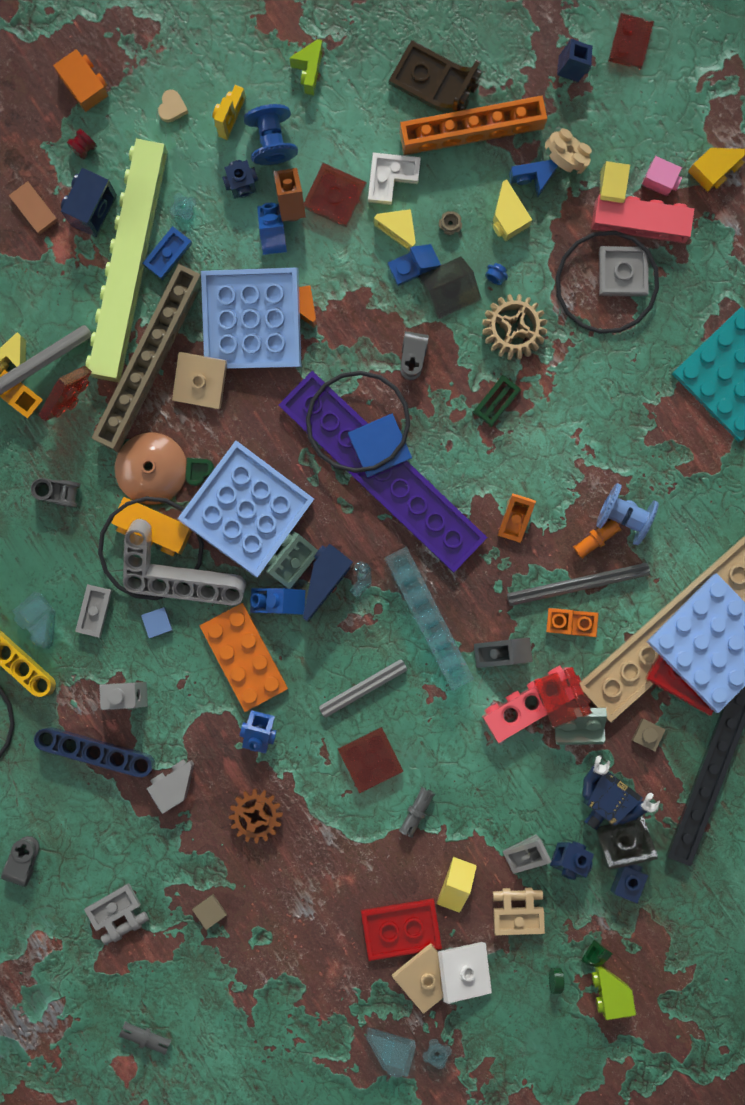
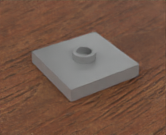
M600 246L599 296H648V257L641 248Z

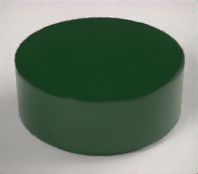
M551 968L549 971L550 991L552 994H562L565 984L563 971L561 968Z

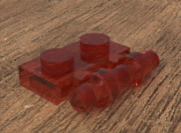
M573 667L564 670L567 679L561 681L558 672L533 682L552 728L576 720L577 717L574 709L580 708L583 717L592 714L589 706L590 700L588 696L584 695L580 685L582 681L579 675L575 674ZM570 687L576 699L571 702L565 691L566 688Z

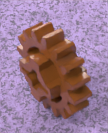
M254 788L252 795L247 790L244 791L243 799L239 796L235 798L238 805H231L230 807L231 810L235 811V814L229 815V819L235 820L231 829H239L237 837H240L242 834L246 835L245 842H248L251 837L254 838L255 843L259 842L260 837L268 841V833L275 835L277 832L274 826L280 827L282 824L277 820V818L283 816V812L277 811L281 803L274 804L275 795L273 794L268 798L266 796L267 790L265 789L261 794H258L257 788ZM257 799L254 805L250 807L243 806L247 801ZM265 803L271 808L272 816L266 812ZM258 810L260 811L259 816L263 819L258 818L257 821H253V816L250 813ZM240 816L245 818L247 828L242 825ZM261 825L269 826L263 831L255 832L256 828Z

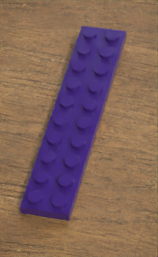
M313 371L279 404V407L306 433V416L311 399L325 383ZM328 386L315 401L310 418L313 439L340 465L361 468L362 465L348 436V432L368 423ZM408 461L367 478L365 472L353 473L347 471L453 573L488 538Z

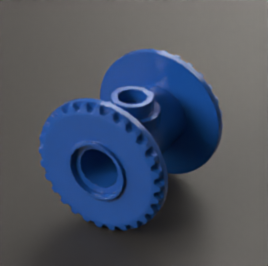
M281 104L264 105L251 109L244 115L245 125L256 127L259 130V141L262 147L251 154V160L254 164L265 166L281 164L293 159L298 154V147L296 145L283 142L280 123L287 120L291 115L290 109L287 106Z

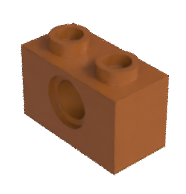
M297 168L273 171L282 221H297L300 218H306Z

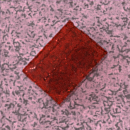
M621 13L608 61L629 67L635 66L641 69L654 21L651 20L649 22L645 21L644 18Z

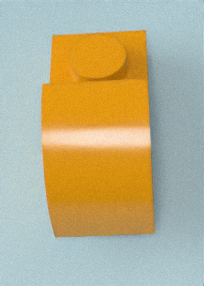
M4 369L3 372L0 374V377L8 372ZM21 382L0 395L3 400L27 419L43 401L42 398Z

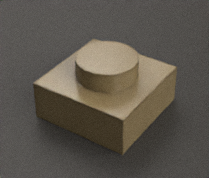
M641 719L632 741L652 751H656L666 729Z

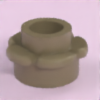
M445 212L442 215V219L439 220L440 229L444 230V233L447 235L459 232L462 228L461 216L456 212Z

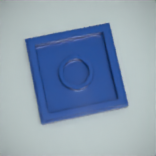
M393 413L348 432L362 467L374 466L388 458L402 440V434ZM406 443L393 460L376 470L365 471L367 478L412 459Z

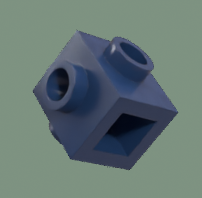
M235 160L224 167L226 176L222 177L226 191H232L234 199L247 197L257 192L254 183L258 181L256 170L254 167H249L247 160Z
M558 842L550 866L562 871L561 875L571 880H576V877L586 878L592 869L594 854L587 851L586 846L581 843Z

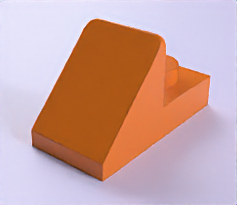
M512 493L507 502L498 536L521 543L536 500Z

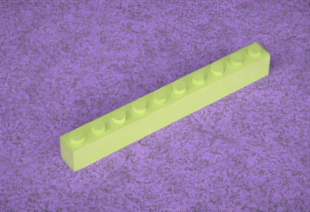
M136 139L135 146L130 148V170L126 169L124 183L127 185L125 193H121L119 201L122 209L120 216L117 215L115 219L116 238L111 240V262H107L105 268V276H107L106 286L103 285L101 288L100 299L102 300L101 309H97L95 322L98 323L97 329L91 335L90 345L93 346L91 356L88 355L86 359V370H88V374L93 378L120 382L144 270L142 263L147 256L168 153L165 144Z

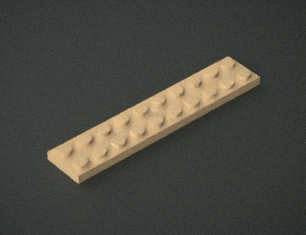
M745 535L578 683L583 693L596 708H606L607 720L609 722L618 717L653 685L645 680L658 653L646 641L713 574L717 573L745 602Z

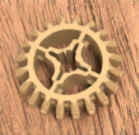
M511 294L507 296V302L500 297L498 299L499 306L492 303L490 306L492 311L487 310L485 312V316L488 319L482 321V325L488 327L482 330V334L490 335L485 339V343L493 342L491 351L493 352L499 348L498 356L502 357L504 352H507L509 360L512 359L513 353H516L518 360L522 358V352L529 357L531 355L530 349L537 351L539 349L537 343L543 344L545 340L541 335H546L547 329L542 327L547 324V320L539 319L544 315V311H535L539 304L534 303L530 306L531 298L527 297L525 302H522V296L519 294L516 301H513ZM508 310H518V313L513 317L506 315L503 317L500 315ZM525 314L531 319L534 332L525 325L523 320ZM519 318L516 332L514 331L512 336H509L513 323H516ZM495 322L500 324L499 327L504 329L506 333L504 341L497 334ZM517 337L530 339L523 344H510Z

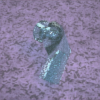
M363 561L357 562L354 566L358 581L349 590L357 599L372 583L371 568L369 564Z

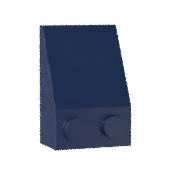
M330 543L327 547L322 545L314 555L316 561L312 570L303 619L307 622L310 621L353 566V561Z

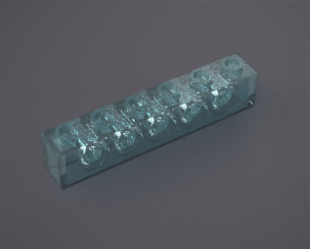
M405 547L385 557L384 560L450 690L453 691L474 680L408 548Z

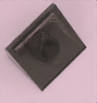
M462 256L418 276L438 320L482 299L474 272Z
M644 817L623 825L616 824L614 826L613 824L599 826L596 830L602 862L609 870L658 859Z

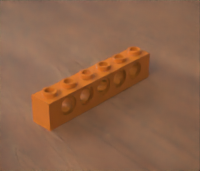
M542 95L400 122L399 133L404 155L542 130L547 121V114Z

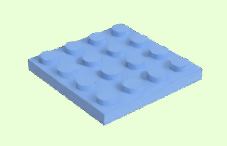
M299 268L201 271L204 356L228 360L227 369L301 367Z
M235 441L177 520L257 578L313 502L314 498L238 441Z
M715 573L646 642L715 713H719L745 686V602Z

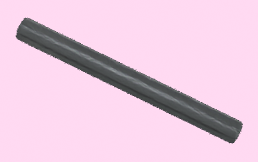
M647 563L511 592L507 594V599L510 606L649 576L650 569Z

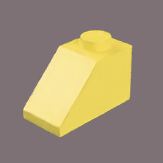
M505 180L500 189L493 219L494 224L492 226L495 233L507 241L529 228L532 218L508 180Z

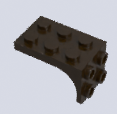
M411 40L392 73L388 84L443 114L466 110L470 93L474 94L481 80L479 78L482 74V70H480L481 61L476 59L472 67H464Z

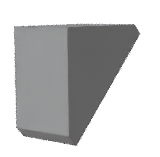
M536 834L503 851L513 874L552 862L541 839Z

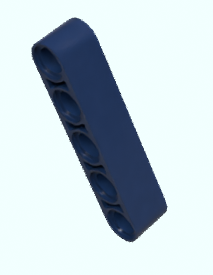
M53 727L39 730L34 736L35 746L42 751L135 777H145L153 772L155 768L154 758L147 753ZM46 732L50 733L53 737V742L50 746L43 742V735ZM69 739H73L77 744L74 752H70L66 747ZM93 745L97 746L101 751L98 759L90 755V748ZM116 752L122 753L125 758L122 765H117L113 760ZM139 759H144L148 762L146 772H142L137 768Z

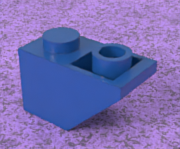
M269 202L262 206H257L263 255L287 252L284 222L281 219L279 203Z
M251 588L250 613L303 615L306 590Z

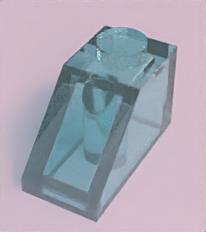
M367 1027L366 1039L383 1070L387 1071V1074L392 1077H408L416 1049L415 1040Z

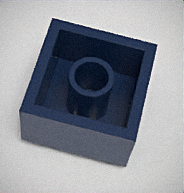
M82 168L80 173L75 174L73 177L72 189L69 195H66L61 202V212L72 227L97 238L117 194L108 179Z

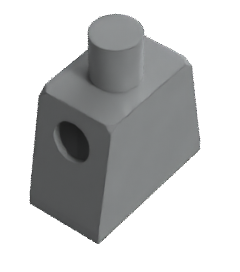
M147 682L100 684V710L148 706Z

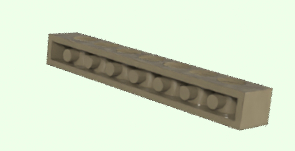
M178 264L92 436L95 442L119 453L201 288V274Z

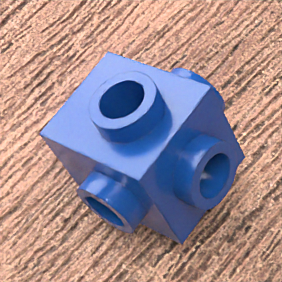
M251 710L247 723L243 722L240 731V737L244 738L242 748L266 753L268 745L274 744L277 730H273L275 716Z

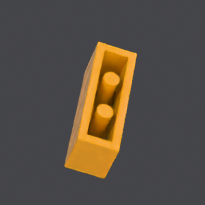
M123 497V499H122V501H121V503H120V505H119V508H120L123 504H125L126 502H129V501H132V500H130V499H128V498H126V497ZM139 503L127 506L114 516L112 524L118 526L116 531L126 535L130 524L134 520H146L152 529L151 546L153 543L162 546L160 551L173 557L175 552L182 555L192 533V530L181 522ZM134 532L136 535L142 536L140 533Z

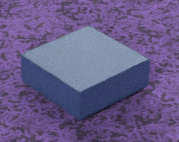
M165 607L141 615L148 638L173 631Z

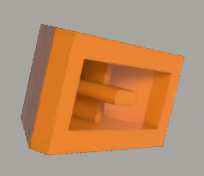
M311 285L299 287L300 318L314 328L317 322Z

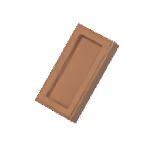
M28 181L9 195L39 235L58 221Z

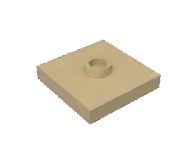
M179 352L172 400L220 409L228 360Z
M430 943L392 974L394 980L423 1014L443 998L438 951Z

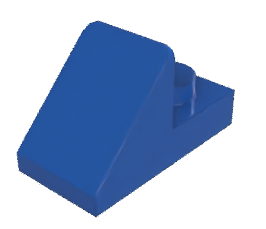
M553 160L512 166L509 172L510 183L525 185L534 180L536 194L539 197L557 171L558 165Z
M427 244L411 247L408 254L388 262V267L397 286H400L441 267V264L432 245Z

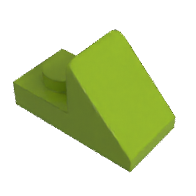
M317 39L290 57V67L302 70L300 83L304 85L305 94L314 95L323 52L322 40Z

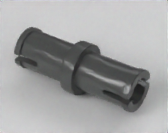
M422 786L413 805H409L407 809L409 813L399 829L402 834H408L410 838H413L421 820L425 819L427 815L425 812L435 796L434 792L429 789L426 790Z
M126 1021L119 1034L120 1038L122 1037L140 1044L139 1047L142 1049L145 1046L163 1055L166 1054L167 1047H169L171 1039L152 1033L149 1028L145 1030Z

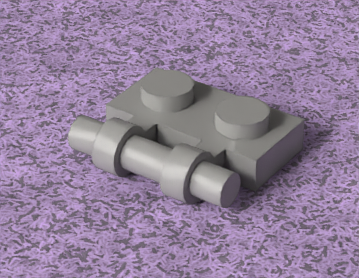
M129 883L84 909L96 931L104 926L108 933L101 936L104 945L112 941H119L122 939V935L131 930L136 931L142 927L141 924L149 920L145 911L135 915L133 910L141 904ZM125 915L127 922L117 927L113 921Z

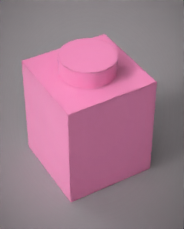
M655 156L641 185L668 196L671 190H677L682 180V177L678 176L682 167Z

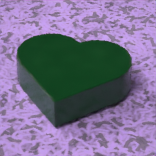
M187 458L185 477L188 484L194 487L202 485L205 478H208L215 469L214 464L208 459Z

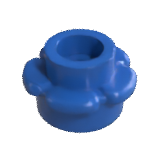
M495 263L494 265L487 266L488 270L485 277L490 282L501 285L503 281L508 279L507 270L501 264Z

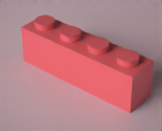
M599 194L595 201L591 230H615L631 236L686 243L691 237L694 208H688L686 204L681 203L667 205L660 200L640 201V198L634 196L626 197L624 203L600 200Z

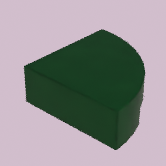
M594 940L581 961L589 966L597 967L604 964L613 953Z

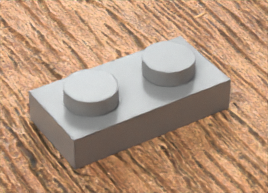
M87 584L75 632L101 638L113 590Z

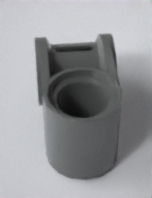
M405 331L400 373L405 379L415 380L420 376L424 356H426L429 335ZM409 363L414 364L413 371H409Z
M39 478L32 483L31 493L32 496L42 502L77 508L75 501L77 489L80 488L81 484L66 480L58 481ZM47 484L49 486V493L43 497L39 496V487Z
M25 836L13 844L9 858L2 871V880L22 887L27 886L32 876L34 863L40 847L36 838ZM24 844L27 845L26 850L29 851L27 854L24 853L25 848L22 847Z

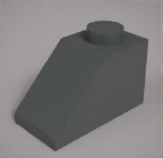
M530 637L474 644L476 668L533 662Z

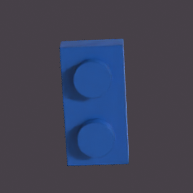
M172 226L142 264L163 280L192 245V241Z

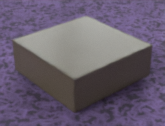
M214 894L192 909L206 930L227 915Z

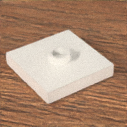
M479 942L438 951L445 1003L449 1004L492 993L486 943Z

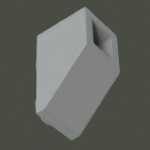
M183 759L171 767L173 772L166 777L161 773L150 780L152 785L147 790L162 814L187 798L194 768L192 760L186 763Z

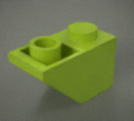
M604 966L595 967L596 972H592L594 987H598L599 997H596L598 1013L602 1012L606 1020L636 1016L633 993L628 984Z

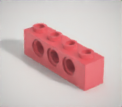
M560 665L547 672L549 677L542 681L539 678L527 684L528 689L524 692L519 693L517 690L505 697L507 702L500 706L495 703L484 710L486 714L482 718L496 742H502L583 694L569 667L561 668ZM550 683H554L558 687V693L554 697H549L546 693V687ZM528 696H534L537 699V705L534 709L529 710L525 706V700ZM508 708H513L516 712V718L512 722H507L504 719V712Z

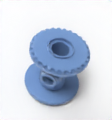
M616 484L603 504L596 526L601 529L609 518L635 530L636 534L633 544L639 545L653 523L659 503L654 500L647 510L639 508L631 500L624 501L618 498L621 485Z

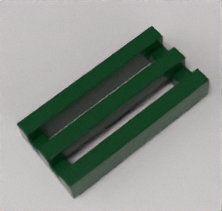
M502 375L475 408L473 414L477 415L480 420L486 422L491 428L522 389ZM503 382L507 384V386L502 390V392L498 395V397L494 400V402L483 414L480 410L485 406V404L489 401V399L493 396V394L497 391V389L501 386ZM510 388H512L514 392L492 419L488 418L490 413Z

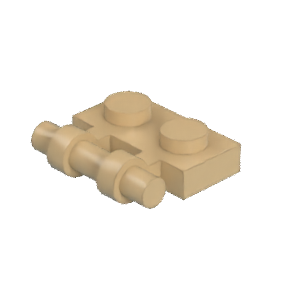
M503 888L502 891H493V901H503V908H493L494 934H545L544 908L534 907V900H543V891L533 890V888H525L519 891ZM525 900V907H511V901Z

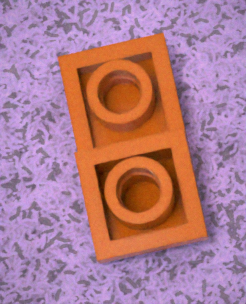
M548 608L546 632L597 637L599 613Z

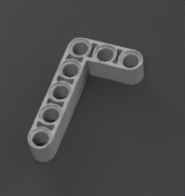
M136 519L130 524L124 538L123 585L127 591L135 594L223 605H237L242 601L246 589V581L239 575L150 564L151 525L143 519ZM134 532L140 533L142 536H137ZM133 554L139 555L141 558H137ZM181 582H185V583H187V584H189V585H188V586L183 585ZM205 585L212 586L213 589H210V588L206 587ZM230 588L236 589L237 592L230 590Z

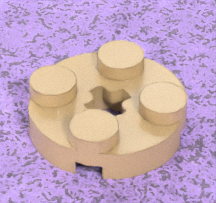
M562 128L559 132L552 133L545 143L546 150L549 147L552 152L549 155L550 158L565 171L572 172L575 169L579 170L577 174H581L590 164L589 155L592 153L591 148L585 143H580L565 128Z

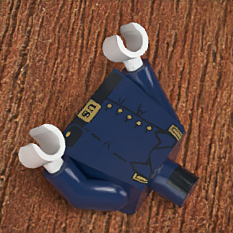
M601 756L596 757L594 766H592L583 779V803L593 809L585 819V823L597 830L604 819L614 826L616 824L623 825L638 819L648 811L654 812L658 809L660 801L655 804L649 802L654 794L648 793L645 800L642 801V796L609 772L610 761L606 765L599 764Z

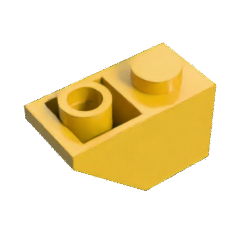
M710 148L691 166L688 173L707 192L713 187L718 189L728 179L726 175L730 171L735 173L745 163L742 160L745 157V149Z

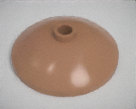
M143 433L128 440L120 449L115 461L116 480L121 490L132 500L146 496L171 500L180 492L185 484L187 459L181 447L170 437L160 433ZM152 463L153 468L150 471H146L145 464ZM152 501L141 502V504L145 505L162 504L160 502Z

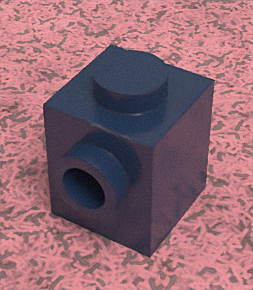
M570 39L558 57L557 76L579 82L584 74H588L591 69L593 46Z
M630 861L628 865L620 863L610 890L615 895L638 904L648 875L642 871L643 867Z

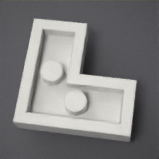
M373 153L368 202L392 205L394 182L418 184L420 157Z

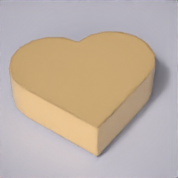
M167 90L163 93V103L158 108L162 121L170 123L189 113L177 91Z

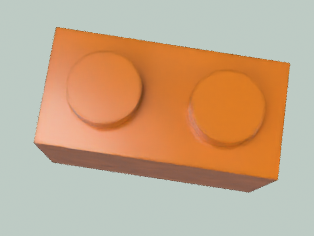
M76 49L53 65L58 76L85 112L108 97L105 89L108 84L100 73L95 75L92 71L94 65L86 54L81 56Z

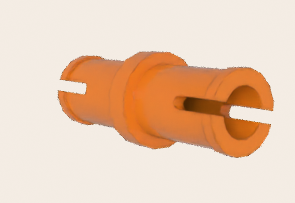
M610 519L601 529L591 530L589 532L590 535L574 545L573 548L579 557L583 559L598 546L603 547L605 545L604 542L620 532L621 528L617 522Z

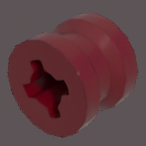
M82 129L76 132V136L73 139H69L66 142L83 160L87 157V153L90 150H94L97 147L96 143Z

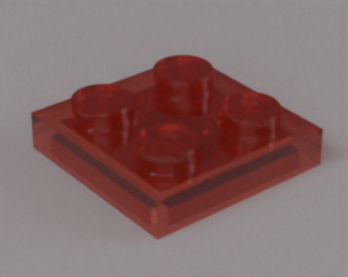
M322 163L304 201V207L306 210L347 228L367 182Z
M84 365L59 378L38 416L44 421H48L53 417L58 418L66 410H72L79 402L77 398L79 394L89 385L88 378L92 371Z
M382 727L338 748L359 794L404 772Z

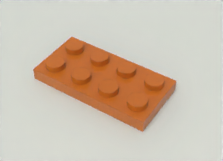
M244 603L199 625L244 712L288 689Z

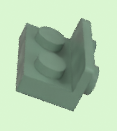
M291 530L264 570L288 589H291L314 560V555L318 550L298 533Z
M557 708L554 720L556 744H604L606 740L604 731L607 719L606 708Z

